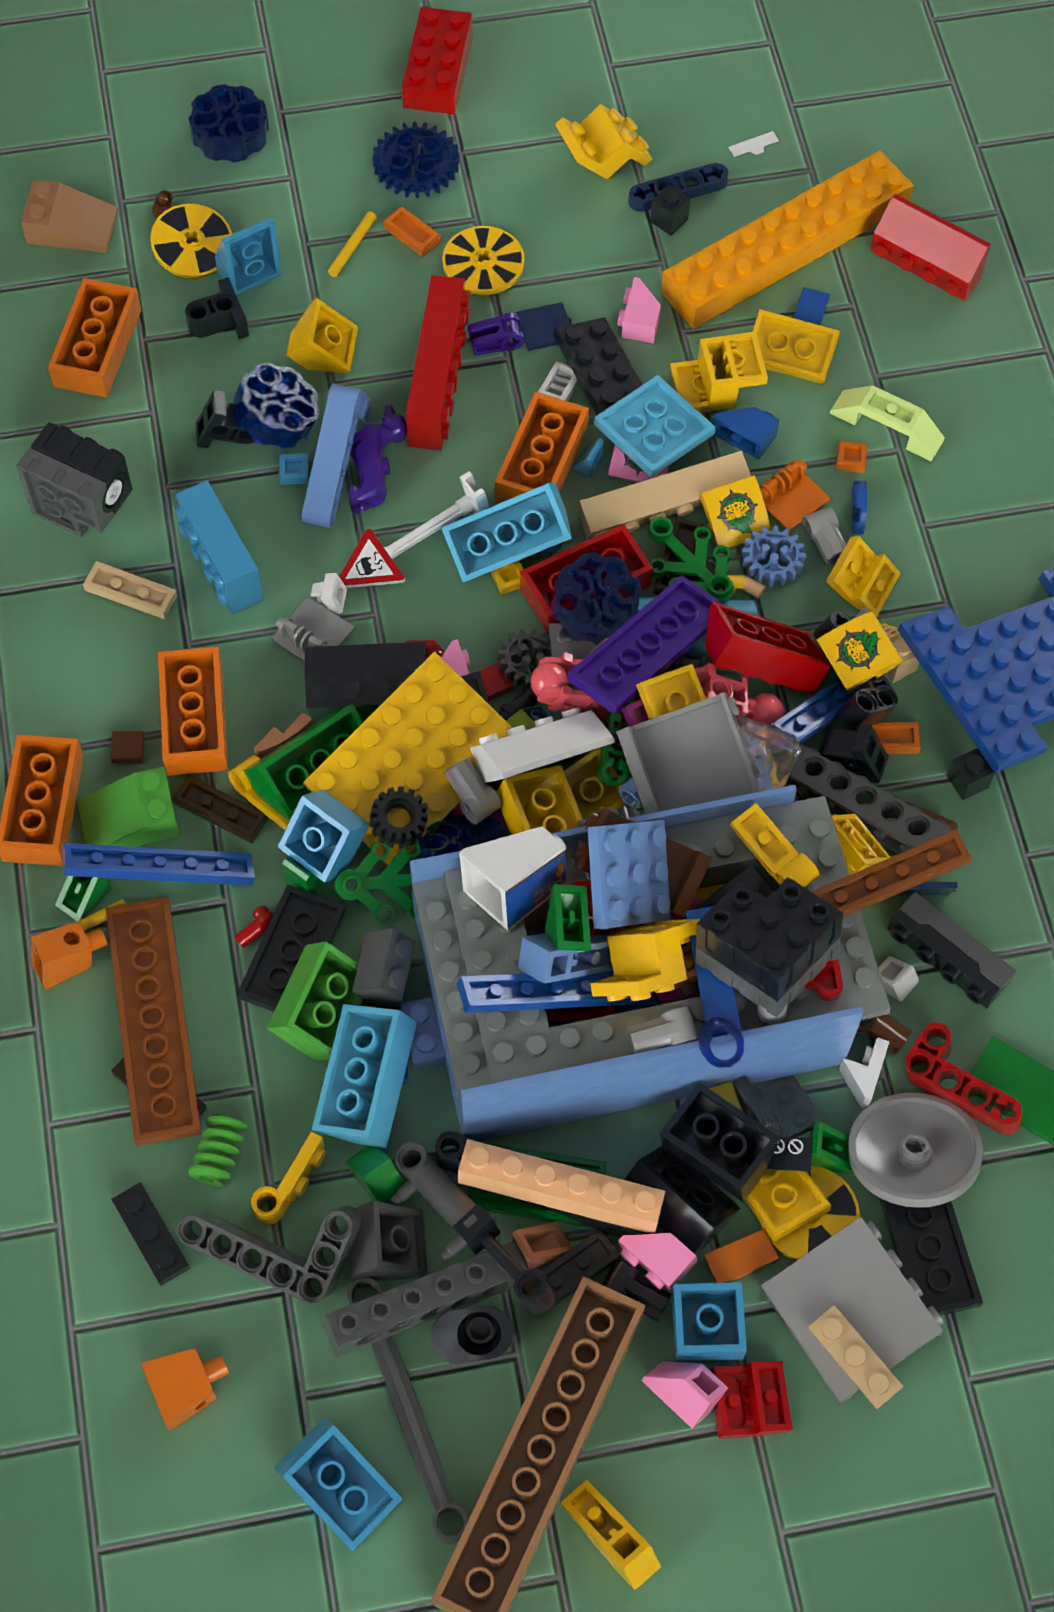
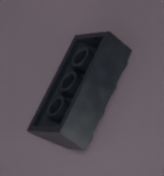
M426 642L305 647L306 708L338 707L353 704V706L381 705L426 660Z

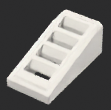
M556 361L538 392L569 401L578 380L569 365ZM557 375L562 376V377H565V378H568V379H570V380H567V379L558 377Z

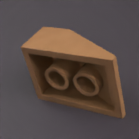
M33 179L21 219L26 243L107 253L118 214V207L60 182Z

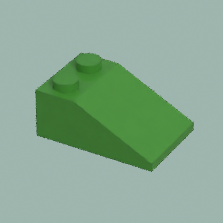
M164 766L130 774L77 800L85 844L135 847L180 837L169 781Z

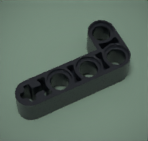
M833 611L815 629V640L851 619L844 612ZM884 674L879 678L874 676L850 692L847 691L850 699L840 707L838 716L841 722L851 729H859L860 724H878L897 707L899 703L897 694Z

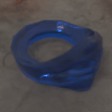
M719 1017L712 1018L700 1030L698 1038L699 1049L709 1064L717 1068H730L741 1060L744 1054V1037L738 1027L729 1020ZM718 1029H725L736 1041V1053L728 1060L718 1059L713 1055L710 1048L711 1033Z

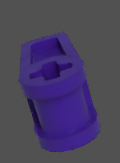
M505 313L498 317L469 324L468 334L472 340L474 355L506 350L512 351L522 347L525 338L523 333L519 331L520 320L518 315L515 313Z

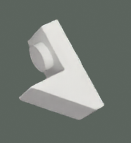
M878 1037L873 1048L866 1047L861 1064L848 1059H842L839 1067L841 1075L861 1109H865L870 1105L890 1042Z

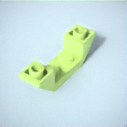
M873 385L843 390L830 410V414L853 425H856L863 414L909 436L906 450L931 462L945 439L924 409Z

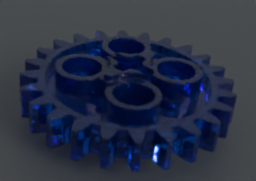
M413 122L412 127L408 128L403 123L402 130L392 127L393 134L384 132V140H377L378 147L373 148L374 156H372L374 174L378 175L379 183L385 182L387 190L394 187L396 195L403 190L405 191V197H408L411 192L415 193L416 198H419L420 192H424L427 197H430V190L433 189L435 192L440 193V185L448 188L449 180L454 181L455 173L459 172L460 154L458 153V145L454 144L453 137L447 138L446 130L438 133L437 125L428 129L426 122L422 127H418L417 123ZM419 143H421L420 154L417 155V148ZM412 165H415V172H414V175L411 177V175H412V173H413V167H412Z

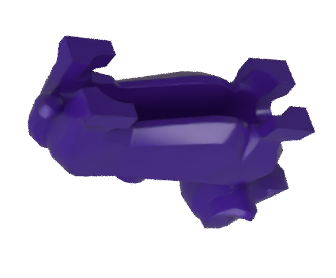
M392 405L385 406L382 423L365 425L354 434L350 457L354 461L361 480L359 483L360 489L356 488L355 485L349 486L350 501L355 514L377 507L386 499L385 475L391 474L389 459L388 457H383V451L389 443L403 441L407 434L405 418L401 414H396Z

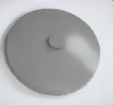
M899 1093L875 1101L858 1115L850 1130L848 1154L854 1174L862 1185L874 1195L901 1206L916 1208L932 1207L956 1199L965 1193L975 1182L981 1169L983 1143L974 1121L967 1113L950 1101L924 1093Z

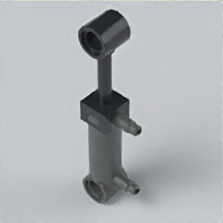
M408 1142L402 1145L396 1152L395 1164L407 1182L390 1198L391 1203L399 1205L418 1191L458 1234L440 1253L444 1261L455 1257L466 1246L475 1255L485 1248L515 1280L514 1292L527 1311L533 1314H543L549 1311L555 1303L556 1294L544 1273L537 1269L524 1270L495 1239L501 1231L493 1219L463 1191L428 1154L423 1145L418 1142ZM420 1160L418 1165L411 1167L414 1162ZM541 1287L538 1294L529 1296V1293L534 1288Z

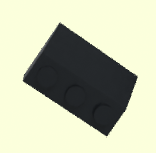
M700 1082L659 1133L662 1146L742 1202L745 1201L763 1177L781 1140L780 1136Z
M663 1146L658 1147L639 1159L624 1179L625 1181L665 1191L657 1227L663 1229L666 1233L674 1235L694 1254L706 1247L741 1209L706 1176Z

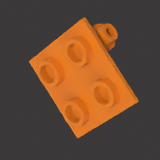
M801 459L792 461L759 486L766 510L785 528H788L789 532L802 522L804 515L816 512L831 500V497L805 474L807 465Z

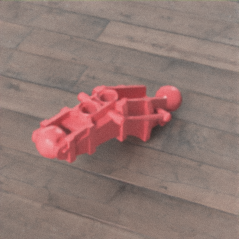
M564 652L559 658L545 657L539 660L538 667L533 671L530 679L532 690L537 695L538 702L548 704V710L555 712L557 710L564 712L577 707L580 708V712L592 710L599 720L606 722L608 710L577 687L575 689L568 687L570 683L567 681L568 672L580 663L582 659H573L572 654ZM710 663L703 667L694 668L706 699L723 692L727 693L728 698L734 697L740 713L735 716L737 724L747 715L751 725L761 724L763 731H768L771 724L785 715L782 701L774 694L761 693L753 698H749L748 678L741 677L738 681L717 675L716 666ZM638 694L632 700L636 702L640 700L641 697ZM620 710L617 713H620L622 716L621 723L616 725V728H626L627 726L622 727V721L625 717Z

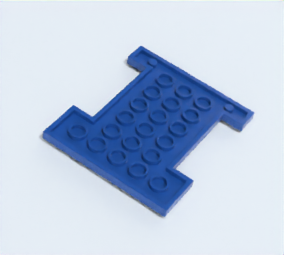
M1054 568L1043 571L1038 578L1051 596L1045 600L966 629L950 606L902 622L897 629L995 773L1042 755L1048 748L1034 727L1054 719Z

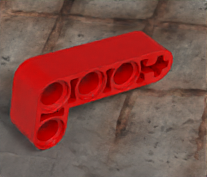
M932 1022L922 1030L905 1059L906 1075L909 1082L930 1095L950 1101L971 1118L1004 1135L1016 1133L1022 1124V1109L1019 1102L947 1062L946 1060L952 1050L951 1032L942 1023ZM934 1037H941L945 1040L940 1046H933L929 1043L930 1039ZM918 1063L926 1064L929 1067L922 1073L912 1070V1067ZM945 1079H953L957 1082V1085L950 1089L944 1088L940 1084ZM974 1095H982L986 1098V1101L980 1105H975L969 1099ZM1008 1112L1013 1114V1117L1008 1116L1005 1120L1001 1119V1114L1007 1115Z

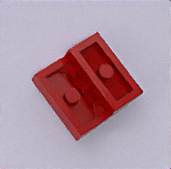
M783 1361L750 1362L744 1366H716L710 1369L728 1387L714 1407L719 1439L770 1435L793 1430Z

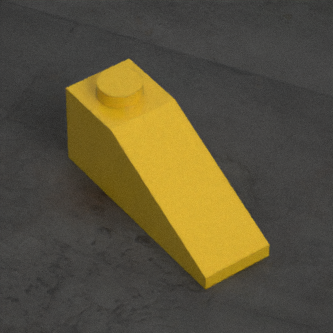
M588 1480L584 1481L560 1502L562 1507L610 1565L634 1590L661 1568L651 1545Z

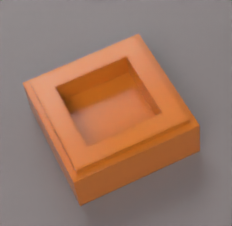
M839 440L836 470L864 473L868 444Z

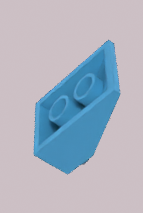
M272 217L221 239L215 254L217 272L221 279L229 278L236 295L282 275L275 221Z
M325 1417L274 1467L279 1475L352 1552L403 1500L334 1424Z

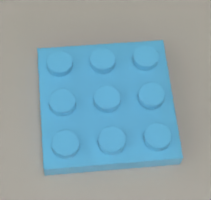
M659 375L594 417V425L651 478L713 436L716 429L709 420Z

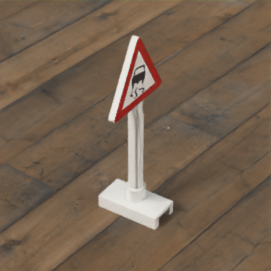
M469 471L460 477L465 496L455 501V505L391 545L383 547L370 528L366 529L339 575L346 588L404 583L405 577L394 563L393 558L460 516L464 517L472 511L475 514L490 508L485 491L482 488L477 491L471 472Z

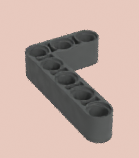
M341 1206L327 1214L308 1259L206 1211H197L181 1219L177 1226V1235L185 1245L306 1303L313 1304L318 1303L334 1290L360 1229L361 1217L358 1211L351 1206ZM338 1215L346 1218L348 1222L347 1231L340 1230L336 1225ZM193 1220L201 1225V1236L193 1232L191 1226ZM222 1235L230 1238L232 1243L231 1250L223 1247L221 1243ZM325 1246L330 1247L334 1251V1262L325 1259L323 1255ZM252 1249H256L261 1254V1264H256L252 1260ZM282 1263L287 1264L291 1268V1279L282 1275L280 1270ZM312 1277L317 1278L321 1282V1293L315 1292L310 1285Z

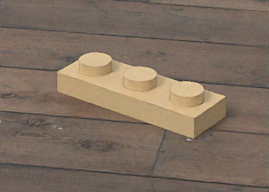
M98 561L95 562L83 583L84 590L162 619L166 618L177 598L175 589Z
M835 1305L808 1326L810 1332L876 1410L880 1409L904 1388Z

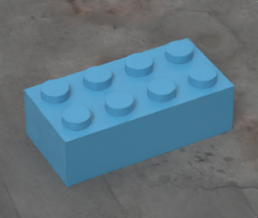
M208 480L176 493L178 506L174 507V511L179 520V523H177L178 528L184 539H190L192 543L190 549L195 560L202 561L204 565L202 570L209 584L214 582L217 588L214 590L220 605H226L232 615L263 601L258 568Z

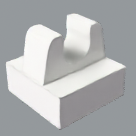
M337 573L325 574L324 582L312 585L311 596L317 597V603L326 606L331 612L343 614L347 588Z

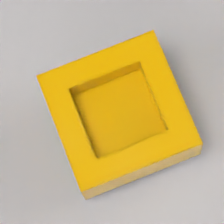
M519 560L490 572L501 595L520 589V571L523 570V567Z

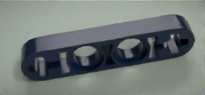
M712 163L636 184L629 191V206L638 212L651 210L652 200L660 193L659 189L671 185L690 199L720 191L727 185L728 169L722 164ZM692 180L697 182L698 185L696 187H687L684 183Z

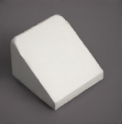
M889 956L878 968L885 992L899 1002L903 1001L919 982L914 967L894 957Z

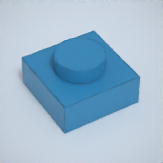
M308 453L279 454L280 485L309 483Z

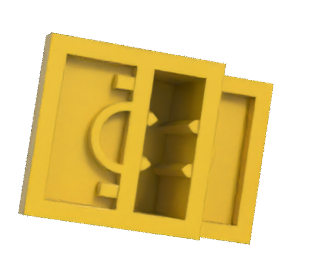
M600 104L580 124L576 121L570 122L564 117L555 123L577 163L607 180L630 158L643 166H646L653 160L647 151L649 145L636 133L637 125L631 118H623L615 108L609 109Z
M756 331L700 339L697 360L670 363L669 367L674 390L700 413L734 409L737 404L739 388L765 385L768 380Z
M856 814L831 815L849 875L891 858Z
M700 919L649 922L608 935L607 941L614 976L590 983L592 996H607V1001H618L630 996L631 1001H640L651 998L650 992L652 991L662 993L674 990V984L687 980L681 944L691 942L690 936L696 934V923Z

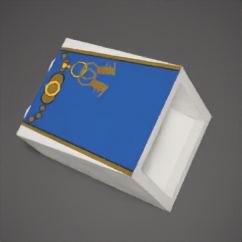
M541 826L464 848L459 852L463 891L508 931L550 898L554 884L567 885L566 846L558 835L549 833Z

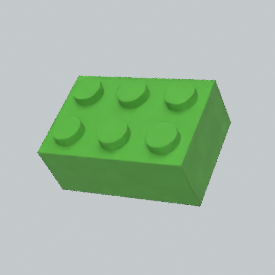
M328 942L306 945L266 1029L315 1061L329 1060L343 1004L360 1006L364 999L352 992L358 963Z

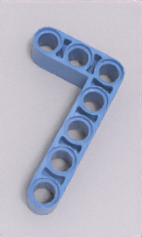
M335 383L331 385L302 510L303 523L330 529L334 525L357 422L367 424L371 415L372 399L362 389Z

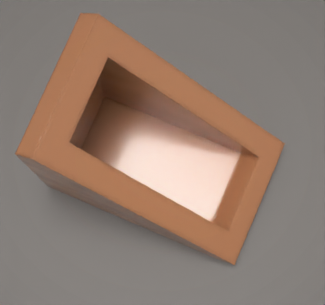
M558 1221L519 1229L512 1233V1242H516L527 1269L539 1270L572 1249Z

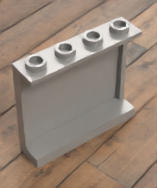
M723 692L714 697L616 731L646 814L767 790L766 786L760 788L756 776L761 774L756 757H749L746 745L750 744V740L745 727H738L735 716L740 713L733 696L728 698L727 693Z
M862 1217L856 1219L761 1285L763 1293L840 1405L850 1400L852 1395L859 1391V1389L808 1329L809 1325L833 1305L837 1307L888 1369H891L936 1336L939 1338L943 1333L940 1326L944 1322L933 1306L928 1309L919 1298L923 1295V1292L912 1277L906 1280L899 1270L903 1265L892 1249L886 1252L879 1242L883 1237L872 1221L866 1224Z

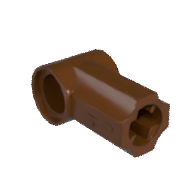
M887 1014L873 1017L867 1021L861 1020L857 1032L865 1033L875 1041L877 1037L890 1041L887 1049L896 1055L906 1043L912 1030Z

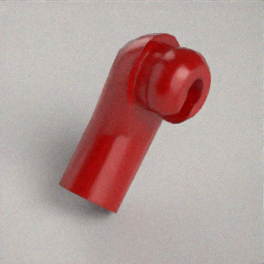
M266 906L257 907L252 914L255 920L234 935L241 947L245 948L267 929L273 913L269 912Z

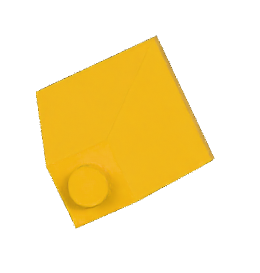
M316 298L290 333L286 356L307 370L347 374L351 369L358 326Z

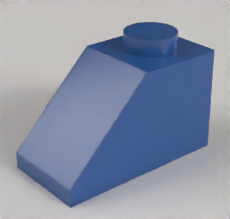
M749 407L715 413L712 424L716 427L714 436L759 460L777 436L779 419L767 411H762L757 407Z

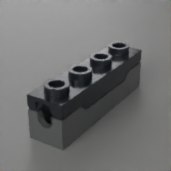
M916 891L890 920L887 930L890 931L891 936L898 943L909 946L915 951L916 956L922 962L934 966L940 971L941 976L947 982L958 985L965 991L967 997L972 1002L981 1004L986 1009L1007 987L1016 972L1015 969Z

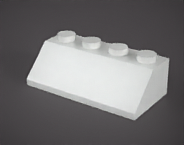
M577 707L561 712L563 718L553 721L552 716L534 721L536 727L526 730L525 725L507 729L508 736L498 739L497 733L479 738L480 745L471 747L470 750L479 776L484 783L591 751L615 743L611 733L592 710L580 712V708Z

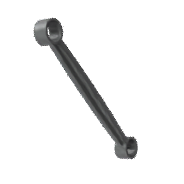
M367 1277L354 1281L348 1291L349 1304L355 1303L353 1300L354 1294L361 1287L369 1286L374 1288L378 1294L382 1293L378 1282ZM390 1336L372 1343V1347L414 1462L436 1511L433 1517L434 1532L441 1541L450 1544L456 1543L466 1527L468 1516L461 1506L453 1503L437 1451L393 1337ZM445 1512H456L463 1519V1527L455 1536H446L438 1529V1519Z

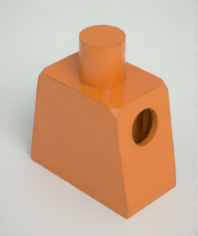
M78 922L32 936V966L43 988L47 990L89 969L92 966V952L107 946L106 938L100 928L85 934Z
M196 1348L141 1363L169 1431L214 1402L217 1397L211 1383L230 1374L222 1355L202 1363Z

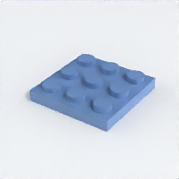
M665 820L588 827L594 929H608L670 920Z

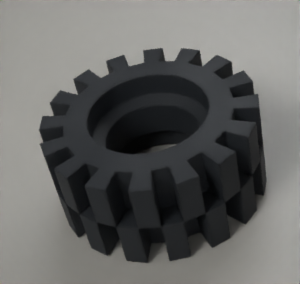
M399 786L398 791L394 792V788L391 787L388 788L386 794L382 791L378 799L375 798L369 824L370 827H373L372 834L374 837L380 836L378 840L380 843L383 844L386 840L389 842L388 847L393 848L394 844H399V849L405 847L406 843L410 847L414 845L416 839L419 841L425 831L428 820V813H426L428 807L426 803L422 804L423 798L420 794L415 797L413 796L414 790L409 789L408 793L404 792V787ZM393 808H402L409 813L411 822L405 827H395L388 822L387 813Z

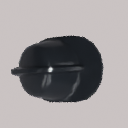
M483 1305L458 1308L445 1312L436 1320L431 1330V1343L439 1357L450 1363L490 1360L500 1357L508 1350L513 1341L514 1330L508 1316L496 1307Z

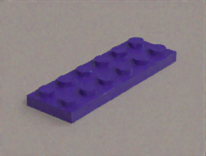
M681 575L568 672L567 681L615 715L639 694L636 684L659 676L707 634L709 610L712 602L724 604Z

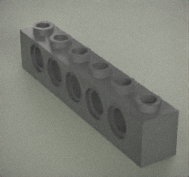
M800 744L789 751L777 765L784 787L795 785L796 795L804 800L825 796L829 810L838 815L856 814L880 844L897 854L953 831L942 820H935L927 816L917 806L906 804L899 800L892 792L882 790L873 785L866 777L853 774L837 761H830L813 747H806ZM862 803H868L869 805L864 806V805H860V804H862ZM887 818H895V820H886V819H887ZM913 833H921L922 835L917 836L913 835Z
M513 1241L503 1245L502 1247L524 1270H527L516 1242ZM487 1251L325 1315L323 1328L335 1358L436 1319L445 1312L466 1307L514 1288L515 1280Z

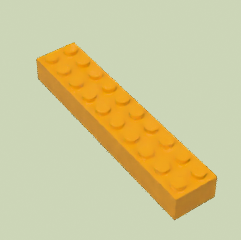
M879 150L662 272L660 293L690 327L695 329L879 224L894 194L908 201L911 200L914 184Z

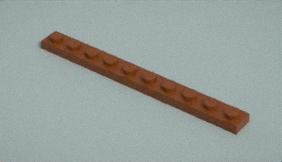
M956 829L812 891V893L842 911L843 917L971 863V855ZM691 943L681 947L687 980L674 984L675 989L698 980Z

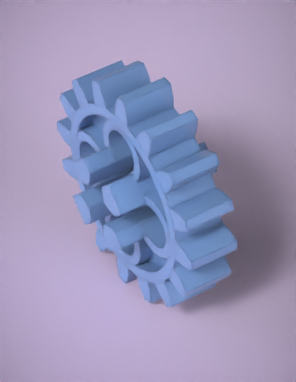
M774 525L773 531H768L766 526H763L761 534L753 531L751 539H745L741 558H743L742 566L746 569L749 568V577L759 576V583L768 580L769 586L772 587L774 581H779L780 585L784 586L786 578L794 581L796 573L801 574L806 558V554L803 553L804 543L797 544L799 537L797 534L792 537L788 536V528L783 532H778L777 525Z

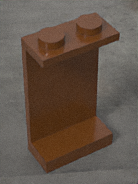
M600 806L598 812L595 810L591 812L585 828L634 823V821L616 814L606 807ZM587 834L584 842L578 841L571 858L575 860L573 867L590 874ZM666 837L670 911L685 918L686 911L690 908L712 856Z

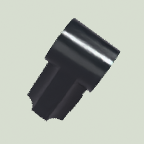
M615 1260L601 1284L644 1304V1315L655 1321H658L672 1295L662 1288L661 1290L657 1289L650 1281L641 1277V1273L637 1269L621 1260Z

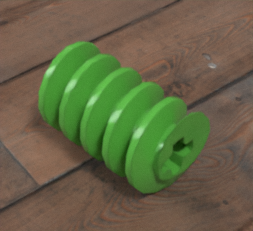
M214 1113L213 1116L206 1120L208 1129L203 1130L201 1134L204 1141H200L197 1145V1150L200 1153L193 1156L195 1166H191L188 1173L192 1179L200 1183L222 1188L223 1184L219 1182L220 1179H231V1174L225 1171L224 1167H235L236 1164L228 1158L229 1154L238 1155L240 1153V1150L232 1144L233 1142H244V1137L239 1135L237 1130L246 1131L249 1126L233 1116Z

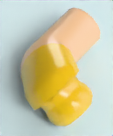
M727 575L734 585L733 595L737 588L759 599L766 586L747 575Z

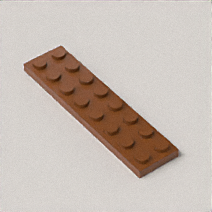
M169 897L106 907L135 1145L140 1146L202 1134Z

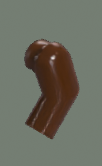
M166 190L160 191L158 197L155 198L152 213L156 219L164 211L172 207L173 195Z

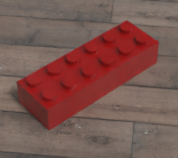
M431 275L406 410L408 447L442 451L443 440L449 439L450 423H448L449 416H453L454 399L452 397L453 393H457L458 376L456 374L457 370H461L462 353L460 351L461 347H465L466 331L464 329L465 325L469 324L470 308H468L470 291L465 290L464 278Z

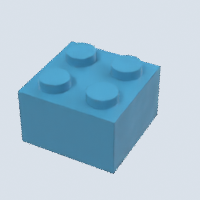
M322 789L301 797L278 848L325 883L336 879L341 871L349 868L370 824Z
M742 1282L674 1284L671 1292L675 1362L743 1360L747 1347Z

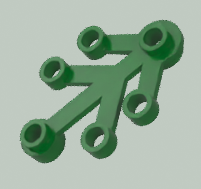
M657 517L653 519L649 530L651 539L659 544L664 543L682 562H671L655 558L650 562L653 568L652 577L659 579L664 577L666 573L697 576L702 582H691L718 601L723 603L731 599L734 593V585L730 578L726 576L727 564L730 561L731 555L730 549L720 545L713 550L712 559L716 564L715 574L713 575L706 568L707 545L711 541V531L707 527H698L694 531L693 541L696 544L694 556L673 535V524L668 518ZM698 535H705L706 538L701 539ZM722 553L725 554L726 557L720 558L717 555ZM655 566H660V567H662L663 569H662V570H655L654 567H655ZM679 577L672 578L669 581V585H671ZM720 588L723 591H716L715 589Z
M415 840L416 851L413 854H409L406 851V845L408 844L406 843L405 847L401 848L379 876L366 877L378 860H384L390 854V847H388L387 843L374 842L370 847V852L356 869H345L337 875L335 879L337 894L346 900L358 899L374 913L375 918L379 922L389 923L395 916L393 907L388 904H381L367 891L368 889H381L405 910L408 918L414 920L410 913L413 900L398 888L412 886L411 873H397L410 858L420 854L421 844ZM381 844L385 847V853L383 856L378 857L375 854V847ZM353 878L357 885L354 890L349 891L345 884L348 879ZM384 907L390 911L387 919H381L379 916L380 910Z

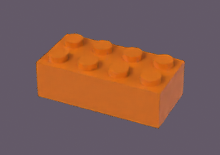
M83 278L48 365L53 387L108 398L141 312L137 288Z
M535 391L495 480V501L502 503L547 483H556L560 494L587 432L589 408Z
M219 646L158 652L162 755L167 776L229 771L223 667Z
M17 734L0 819V857L2 862L63 866L62 848L64 843H69L84 759L78 739Z

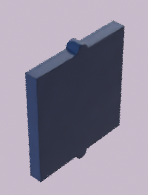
M563 302L516 312L520 320L519 331L524 335L528 351L558 345L553 336L555 328L571 325L572 319L567 316Z
M924 882L894 896L912 895L915 891L919 895H949L952 892H956L958 885L957 882Z

